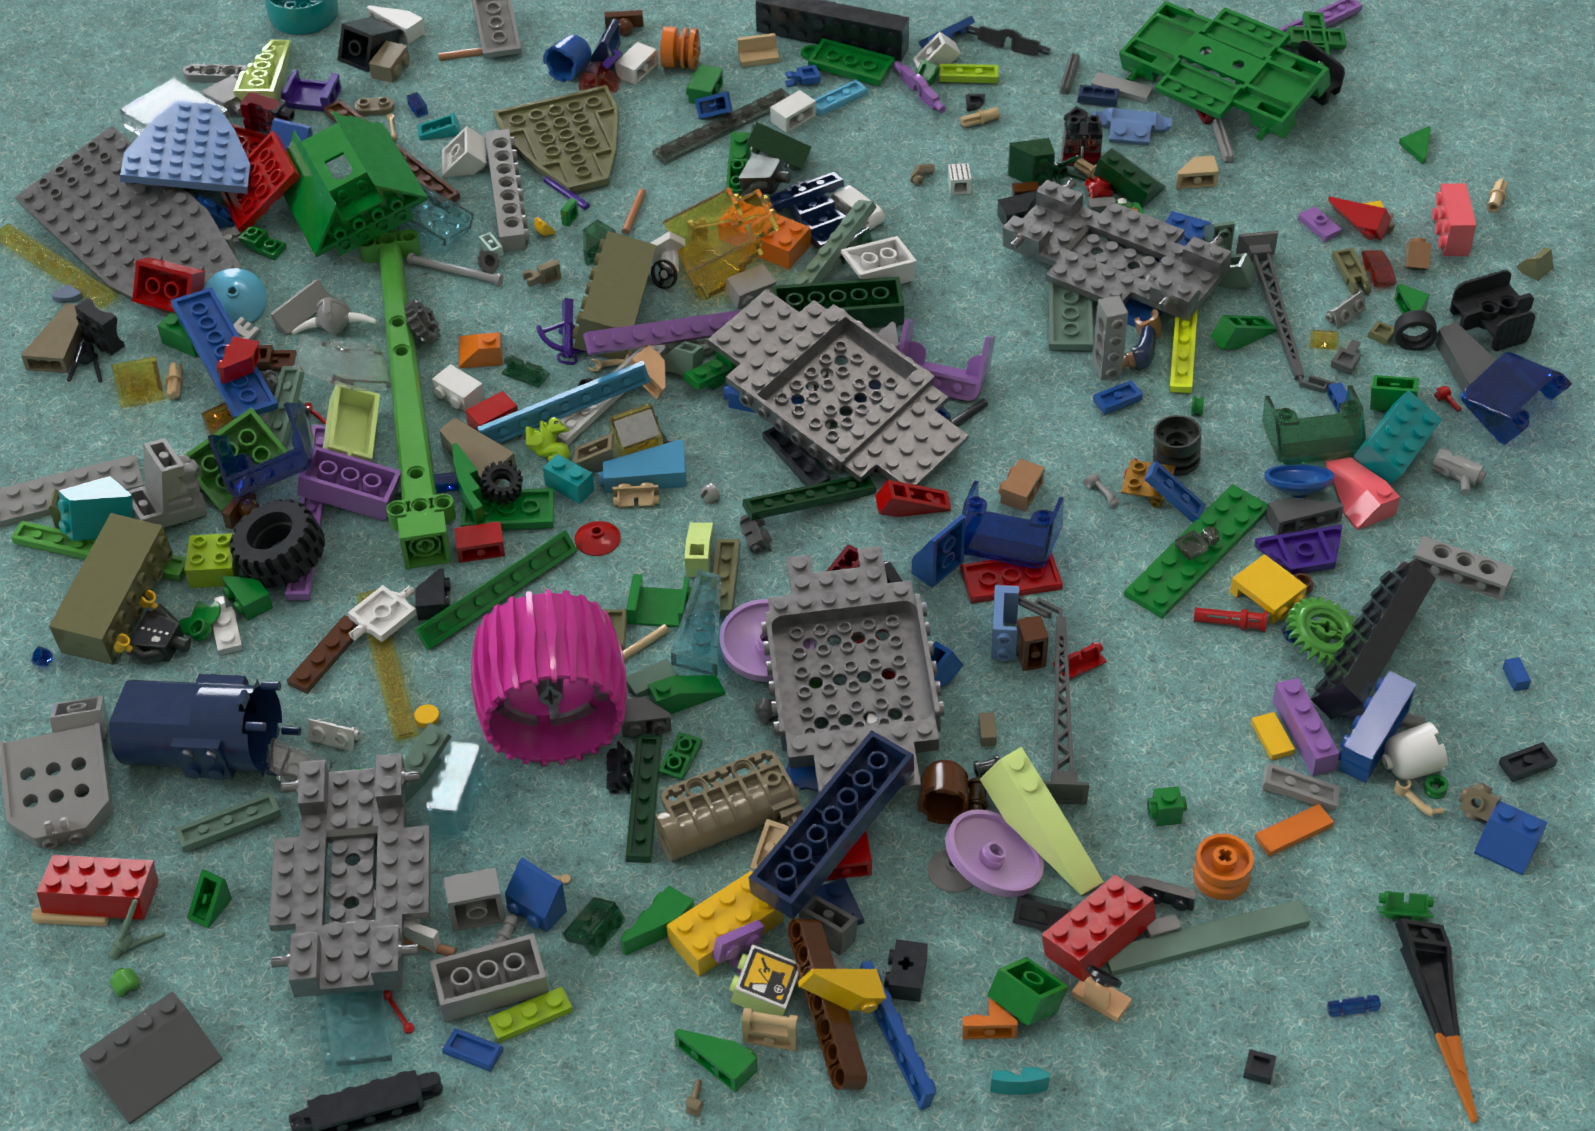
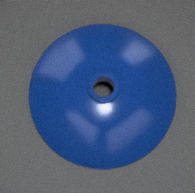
M1289 464L1269 468L1264 473V479L1270 486L1282 493L1291 494L1294 498H1304L1306 495L1315 494L1330 486L1334 482V473L1320 466Z

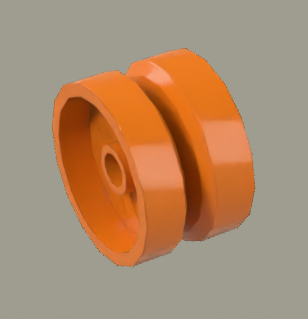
M1214 834L1206 837L1199 844L1193 868L1194 883L1202 893L1217 900H1231L1241 896L1247 890L1254 863L1252 850L1245 841L1234 835Z

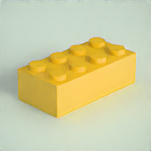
M749 871L667 924L668 942L699 977L718 965L712 958L717 937L756 920H759L764 926L763 934L783 922V913L750 893L748 877L753 873L752 871Z

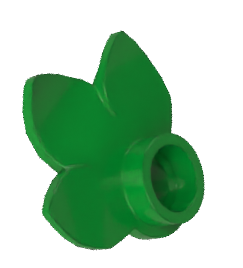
M197 601L191 617L180 620L182 632L190 635L195 641L205 640L212 631V625L220 616V603L215 601L208 606L201 601Z

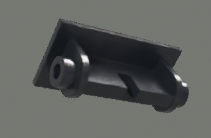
M617 741V749L611 748L606 754L607 771L610 772L607 773L606 788L610 794H617L619 790L623 789L627 794H631L630 784L633 783V777L630 772V764L633 762L632 754L620 741Z

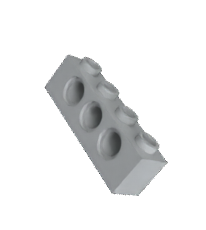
M1119 295L1098 299L1092 364L1100 380L1114 379L1122 375L1128 311Z
M1426 536L1422 537L1413 560L1417 558L1437 579L1501 601L1509 587L1515 567Z

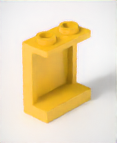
M1264 554L1232 578L1230 593L1235 597L1243 593L1264 610L1268 611L1270 614L1269 623L1273 625L1278 620H1284L1295 603L1306 599L1307 586Z

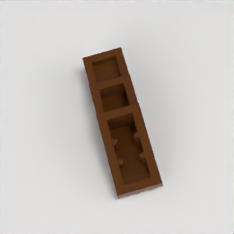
M259 345L261 355L257 363L259 371L272 370L274 372H281L282 366H296L298 357L296 350H274L273 345Z

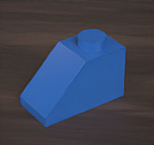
M935 641L933 644L934 656L930 657L931 661H936L938 675L934 676V679L940 682V686L949 684L964 665L952 650Z

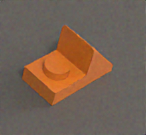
M988 998V1016L974 1014L962 1018V1039L1017 1038L1018 1021L996 1002Z

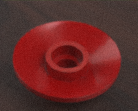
M606 521L586 523L575 534L576 547L582 553L590 556H602L612 552L618 547L621 540L618 528Z

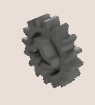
M417 299L407 303L404 307L406 311L404 314L411 332L415 336L421 337L422 342L426 341L428 345L439 340L441 336L439 333L440 329L438 328L439 323L436 321L433 311L430 308L424 307L423 303Z

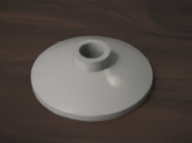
M947 850L940 851L932 857L928 865V875L936 887L947 892H962L973 886L955 867L950 866L952 862L947 854Z

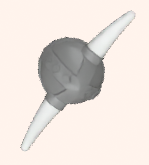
M326 297L317 303V316L303 322L291 333L295 335L306 329L322 327L328 333L337 335L347 324L352 322L375 324L376 320L361 313L351 312L350 307L340 299Z

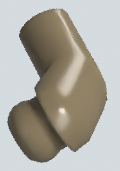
M933 163L918 164L910 175L911 182L917 186L921 185L924 180L923 175L934 173L935 165Z

